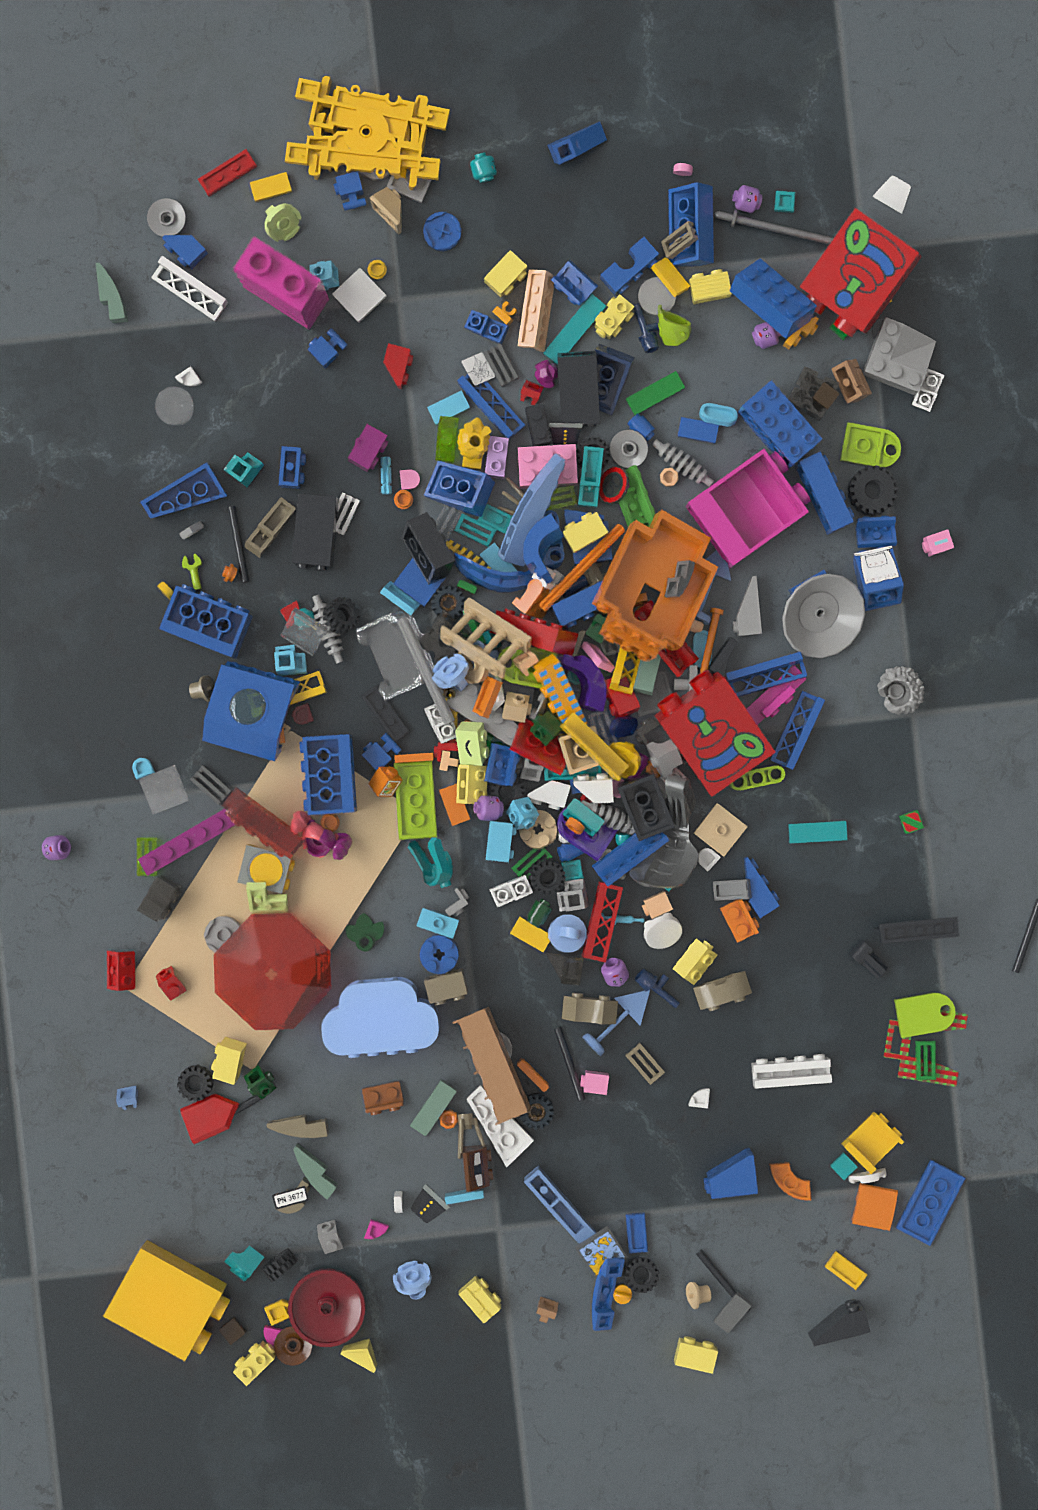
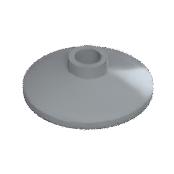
M164 198L151 205L148 210L147 221L151 230L161 237L164 235H177L185 225L186 215L183 207L177 201ZM166 217H171L170 222L166 223L164 221Z
M630 429L623 430L613 437L610 444V453L613 460L622 467L639 466L647 457L648 444L641 433ZM629 444L633 446V451L628 450L627 446Z

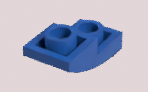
M471 310L464 328L502 345L509 326L493 320L487 315Z

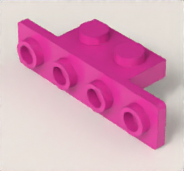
M794 665L788 671L793 675L802 674ZM806 677L768 688L746 709L755 723L758 725L764 718L768 716L774 717L780 711L778 707L782 703L786 705L794 698L792 694L806 680Z

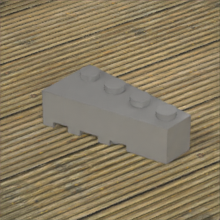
M468 683L462 691L458 690L454 698L451 696L446 701L449 708L471 722H483L484 730L507 746H511L518 725L513 720L502 719L503 709L501 707L491 711L489 719L472 711L482 687L479 683Z

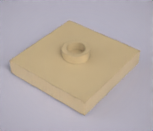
M716 803L694 831V834L724 857L747 826Z

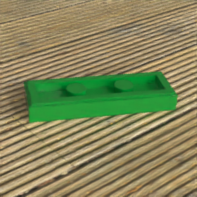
M675 371L627 397L625 400L635 416L637 413L640 414L685 389V386Z

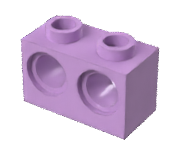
M490 436L485 473L491 478L504 479L509 438Z

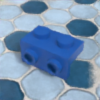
M571 260L551 279L554 287L560 292L563 291L568 296V300L578 306L584 304L598 287Z
M896 517L858 518L855 527L858 548L896 546Z
M491 744L484 782L512 786L516 780L517 774L515 770L516 765L519 763L520 755L509 750L510 747Z

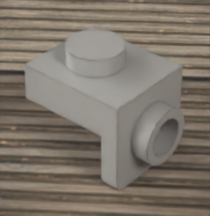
M458 887L454 889L460 899L445 909L449 917L452 914L456 917L464 911L463 907L469 903L467 901L469 896L464 889L460 890Z
M335 1220L317 1225L318 1239L325 1254L343 1249V1243L337 1231Z

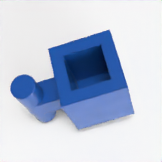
M358 171L336 177L337 183L333 184L336 195L340 194L341 200L348 198L350 200L349 202L342 203L344 211L366 205L365 198L357 199L356 197L364 194Z
M332 328L327 332V335L331 338L328 342L322 336L319 339L316 337L309 343L310 347L308 348L309 353L325 369L339 356L334 348L338 345L344 350L348 346Z
M387 733L381 737L386 743L383 747L378 742L374 744L370 742L363 748L365 752L362 756L376 771L378 767H384L392 760V757L388 754L390 750L396 755L402 750Z

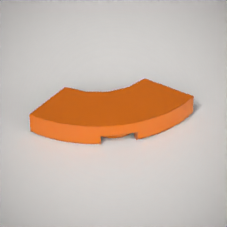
M789 1162L770 1164L771 1174L777 1185L784 1192L796 1199L811 1200L810 1181L795 1176L791 1171Z

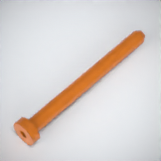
M710 609L712 618L700 673L709 668L719 617L723 616L724 612L722 609Z

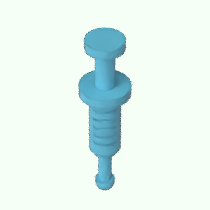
M601 913V915H602V917L604 918L605 921H606L607 919H609L610 917H612V916H604V914ZM617 915L615 925L616 923H633V921L643 923L645 919Z

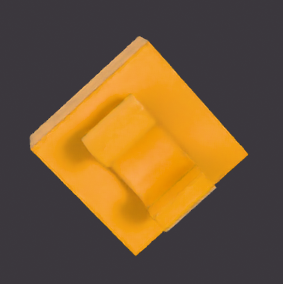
M506 301L503 303L502 309L496 306L492 312L509 326L514 321L510 316L515 315L517 310L514 308L511 312H507L506 307L510 303Z

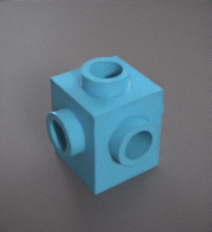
M319 261L316 264L309 265L310 273L321 279L325 290L339 286L338 268L332 261Z
M529 797L513 800L506 811L510 821L517 830L533 827L539 816Z

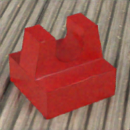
M526 380L521 390L520 401L524 402L526 397L529 396L532 398L531 405H535L544 387Z

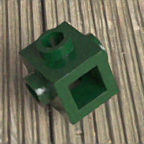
M259 1065L243 1076L248 1085L247 1089L253 1096L257 1095L260 1099H264L277 1088L274 1083L275 1077L269 1070L266 1072Z

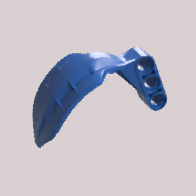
M552 510L545 511L544 517L552 514L560 528L557 513ZM562 538L550 545L545 552L544 564L550 569H557L563 563L564 549ZM453 552L455 555L454 564L467 579L488 590L514 592L527 588L529 582L533 580V574L529 569L527 572H500L486 568ZM557 555L560 560L553 561L550 556Z

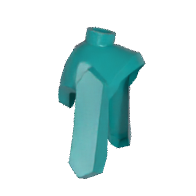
M432 837L428 842V849L435 862L434 864H431L419 843L411 840L407 848L420 866L424 882L429 886L440 885L441 888L452 885L450 880L453 875L452 859L449 853L444 851L441 839Z

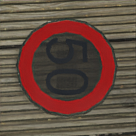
M613 466L602 474L599 496L605 503H618L626 495L629 487V477L623 468Z

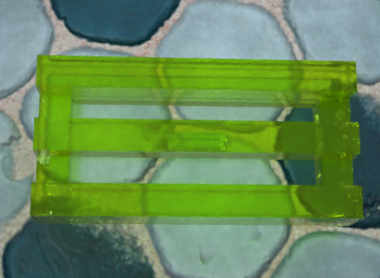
M574 485L556 488L552 493L570 490V494L551 497V502L571 497L572 501L550 505L546 511L576 505Z
M137 837V876H147L145 871L142 872V866L138 861L142 857V841H144V855L149 853V841H152V851L157 848V837ZM157 871L149 876H157Z

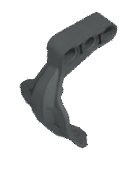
M669 774L666 779L665 791L668 796L669 813L675 827L663 832L669 839L667 843L630 870V877L643 886L655 888L680 887L687 882L697 865L699 854L690 842L689 820L695 808L696 798L688 778Z

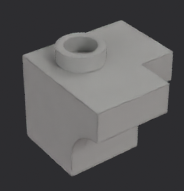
M671 740L664 743L651 742L646 745L653 767L657 769L664 780L667 779L676 766L683 763L678 748Z
M521 755L519 763L516 765L517 769H521L520 779L539 782L544 769L543 766Z
M584 878L564 881L565 891L557 892L559 911H573L589 907Z

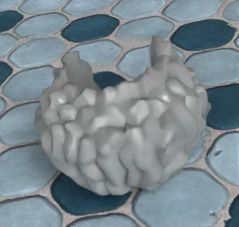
M896 666L894 669H886L885 673L880 677L881 681L877 685L880 696L885 697L884 705L891 713L897 715L902 713L908 714V712L913 713L918 709L919 704L923 703L925 687L922 686L923 682L919 679L918 673H914V669Z

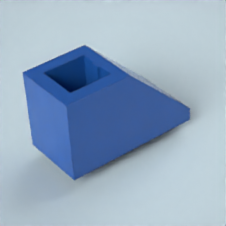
M164 235L162 237L165 242L163 246L171 254L175 252L179 256L177 260L184 267L188 265L193 269L208 254L206 249L192 235Z

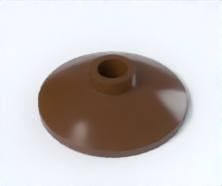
M290 1326L277 1334L274 1341V1351L276 1357L282 1363L294 1366L308 1359L312 1351V1344L303 1340L293 1327ZM292 1341L297 1344L294 1348L289 1346V1343Z

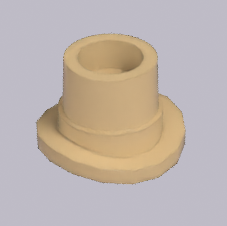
M695 1282L687 1284L686 1296L693 1309H698L701 1303L711 1301V1291L708 1285L698 1286Z

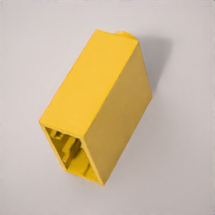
M146 1240L103 1317L185 1361L191 1350L201 1355L212 1333L203 1329L209 1316L219 1321L227 1308L230 1299L222 1296L227 1283Z

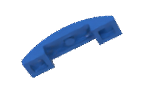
M623 1257L606 1258L599 1270L592 1301V1325L594 1331L611 1330L615 1312L611 1309L617 1277H622L625 1261Z

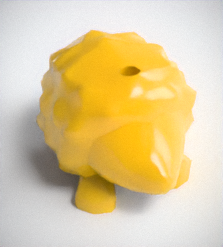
M479 417L474 418L471 422H467L464 428L459 430L457 444L460 454L469 460L481 458L484 452L488 450V445L490 444L489 434L491 429L488 426H484Z

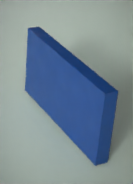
M930 1159L896 1225V1229L931 1246L966 1178Z

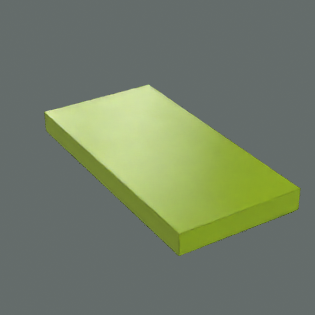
M432 761L394 763V768L402 778V782L396 789L399 840L437 838Z

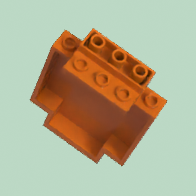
M663 510L655 514L649 527L637 520L632 522L592 603L600 612L609 613L599 634L603 635L604 639L608 642L619 644L624 651L637 654V657L643 661L655 659L658 652L664 648L668 650L681 648L718 569V566L702 558L711 537ZM690 560L695 562L691 579L682 595L676 598H666L668 578L675 577L677 561ZM644 584H647L659 591L660 594L646 621H639L633 615V607Z

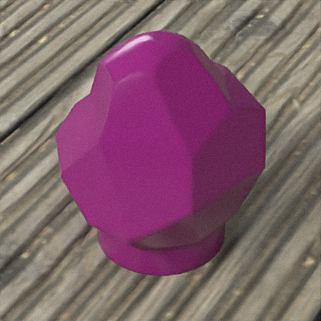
M546 359L534 365L536 368L535 377L543 387L551 389L555 386L558 370L555 364H550L549 359Z

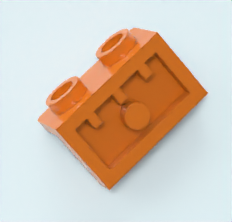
M736 899L720 908L737 943L759 933L757 929L760 926L755 917L751 918L749 914L751 908L746 900Z

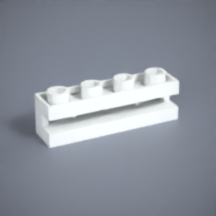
M825 1054L813 1055V1058L795 1056L793 1060H787L786 1057L775 1058V1061L757 1059L755 1063H751L753 1086L755 1088L832 1083V1075L830 1074L831 1063L830 1059L825 1057Z

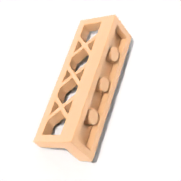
M546 270L528 271L518 339L519 347L534 348L539 352L545 351L554 283L551 281L554 275Z

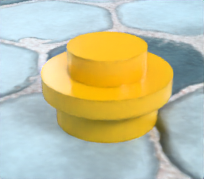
M373 260L370 262L368 274L371 278L378 280L386 275L387 268L383 261Z

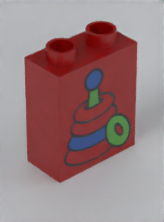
M855 208L805 278L800 288L808 293L806 297L817 305L815 312L819 315L823 313L826 307L839 315L833 325L852 337L857 329L867 334L922 256L915 249Z
M705 670L689 682L693 689L679 697L677 692H674L662 699L657 705L661 711L654 716L712 797L770 757L775 751L725 677L718 671L712 675L709 670Z

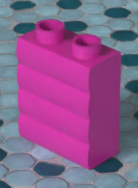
M256 237L252 239L234 267V272L237 274V278L240 279V283L243 284V288L308 330L329 301L321 279Z
M765 449L761 450L693 498L685 506L704 534L711 537L710 542L720 556L728 563L729 569L809 512L805 505L811 502L809 495L799 483L792 487L783 476L789 470L788 466L776 451L768 455Z

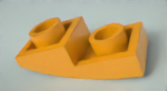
M811 318L809 323L790 335L783 346L789 350L792 345L796 347L802 337L799 334L805 338L809 334L813 335L819 326L816 324L819 318Z

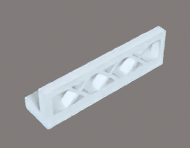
M161 256L158 261L160 266L151 278L216 322L228 301ZM163 269H166L170 272L171 280L162 281L158 276ZM175 282H185L187 290L177 291ZM200 292L203 301L193 302L190 293ZM214 302L220 307L213 315L207 311L206 304Z

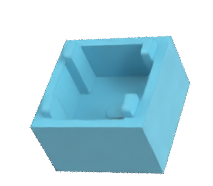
M490 821L486 860L509 862V858H513L514 851L510 850L512 835H516V828L513 827L512 822Z

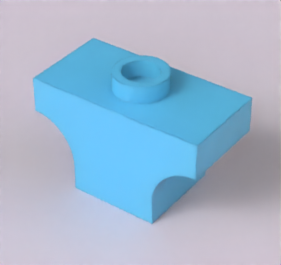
M422 908L417 927L453 939L459 920L435 910Z

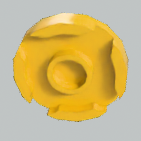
M627 741L625 743L615 742L610 744L609 747L629 766L619 777L627 778L630 775H635L641 765V758L635 750V744Z

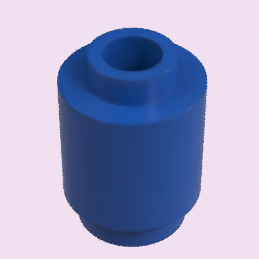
M639 413L627 423L630 426V430L641 433L647 442L655 435L653 425Z

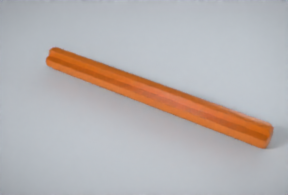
M617 524L539 603L540 608L547 611L625 532L624 527Z

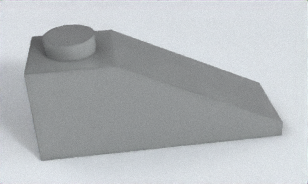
M757 576L750 578L735 617L736 621H733V632L737 633V637L762 634Z

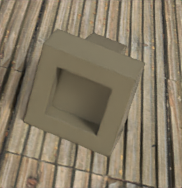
M594 562L583 574L588 581L589 587L604 579L606 572L601 574L599 567L602 566L601 563Z

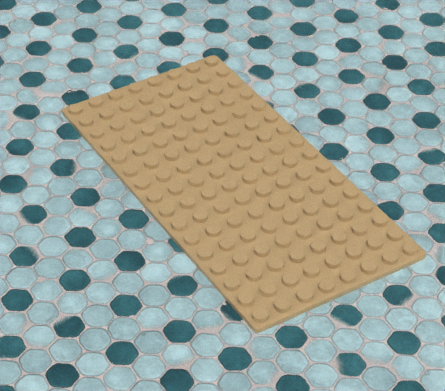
M293 731L287 733L285 743L280 744L282 745V750L276 761H269L245 799L250 803L256 804L257 806L255 807H257L259 812L267 815L270 814L273 820L277 821L279 826H282L280 829L283 836H281L280 840H274L265 834L262 828L252 826L247 819L226 830L136 968L135 989L128 990L215 1047L225 1037L247 1043L243 1065L250 1069H254L401 841L398 837L396 798L394 796L378 797L368 783L370 781L355 772L357 811L334 813L338 816L340 825L333 833H347L353 840L348 854L341 860H335L332 856L333 850L327 853L326 856L318 858L310 855L307 849H303V832L293 834L290 827L294 812L304 811L303 801L307 799L306 792H303L302 780H305V772H301V761H304V753H300L299 746L303 739ZM323 752L321 758H324V761H326L329 754ZM325 769V773H322V777H325V780H328V777H330L327 769ZM328 789L323 793L327 799H329V796H332ZM325 814L310 816L316 823L320 824L321 818ZM250 844L258 848L293 855L292 860H295L293 872L289 871L288 879H291L289 889L282 893L287 894L288 912H250L246 885L237 883L246 845ZM267 890L268 894H281ZM219 916L234 918L239 922L243 931V939L240 946L228 954L213 952L208 948L204 938L206 926L211 920ZM170 966L174 968L175 974L187 990L171 1001L160 989L156 979V975L162 969H167Z

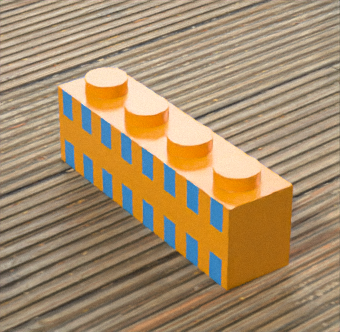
M551 654L533 665L535 669L533 675L538 683L541 682L543 686L540 690L544 698L549 699L550 703L547 705L551 713H555L561 723L572 713H575L587 724L563 668L555 655Z

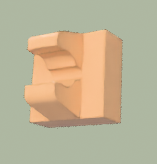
M528 650L527 653L520 654L512 661L524 675L528 676L529 672L527 669L529 667L534 669L533 665L538 662V659L534 653Z
M443 751L439 770L448 771V766L458 767L459 759L450 758L451 752Z

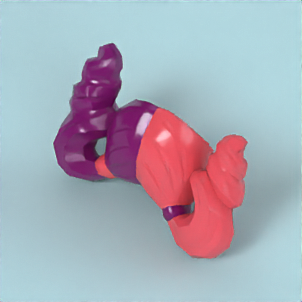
M304 811L294 812L290 825L291 832L293 834L303 832V849H307L310 855L322 858L333 850V858L341 860L348 854L349 848L353 843L350 835L347 833H333L329 829H324Z

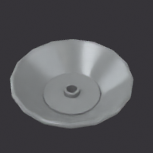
M823 574L811 577L798 586L786 602L782 617L784 635L791 647L798 652L801 651V654L804 656L824 658L836 655L851 645L861 631L865 618L864 598L856 584L844 576Z

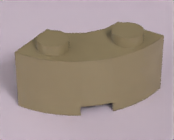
M745 971L732 973L693 988L700 1010L708 1008L709 1011L719 1009V1005L733 1000L735 1003L741 1002L746 999V995L752 993Z
M572 993V996H564L562 1019L574 1022L616 1024L618 1001L610 1000V996L599 995V998L583 997V993Z

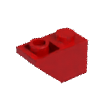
M388 343L383 362L398 389H402L403 384L407 385L409 374L406 372L408 366H412L414 355H411L412 352L409 348Z

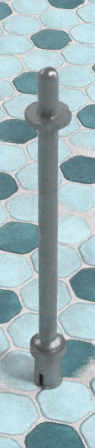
M737 210L734 211V214L721 211L715 212L717 219L731 222V227L738 223L828 245L834 239L825 235L738 216Z

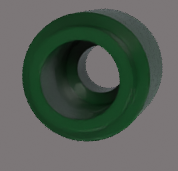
M542 898L540 901L536 900L527 914L528 918L526 921L540 928L553 910L550 908L551 904Z

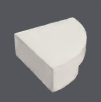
M191 366L175 377L181 384L186 386L202 384Z
M710 1088L700 1089L695 1092L690 1098L689 1106L708 1108Z

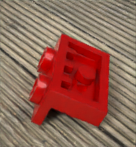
M107 951V989L116 991L135 989L134 951Z

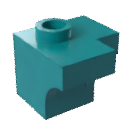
M247 452L242 458L234 455L224 468V471L248 488L264 464Z
M249 1245L243 1253H234L232 1251L224 1262L231 1267V1272L243 1281H246L263 1260L264 1256Z

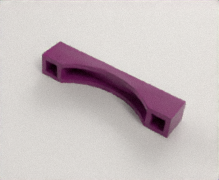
M228 806L142 856L138 861L146 875L149 876L244 821L246 817L235 813Z

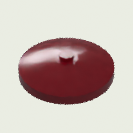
M319 1269L308 1273L295 1285L289 1298L288 1315L293 1329L303 1340L319 1347H334L350 1340L360 1329L365 1316V1298L358 1283L348 1274L336 1269Z

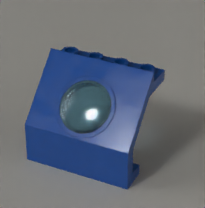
M227 661L225 665L221 664L204 718L202 741L276 761L282 750V745L279 744L281 731L291 700L299 689L300 681L275 675L271 672L257 670L254 667L243 666L236 662Z

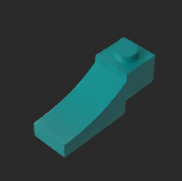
M584 446L578 498L579 507L597 508L604 448Z

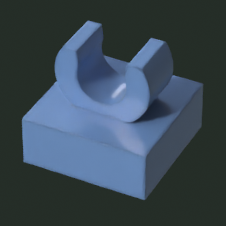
M136 1086L117 1089L116 1102L118 1107H122L124 1110H127V1105L133 1104L134 1108L137 1107L138 1090Z

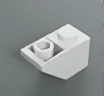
M599 773L591 777L588 774H579L577 777H573L574 786L593 803L613 802L612 777L608 776L607 773Z
M551 780L528 793L527 797L531 798L532 803L541 805L542 802L549 803V808L560 810V807H565L570 785Z

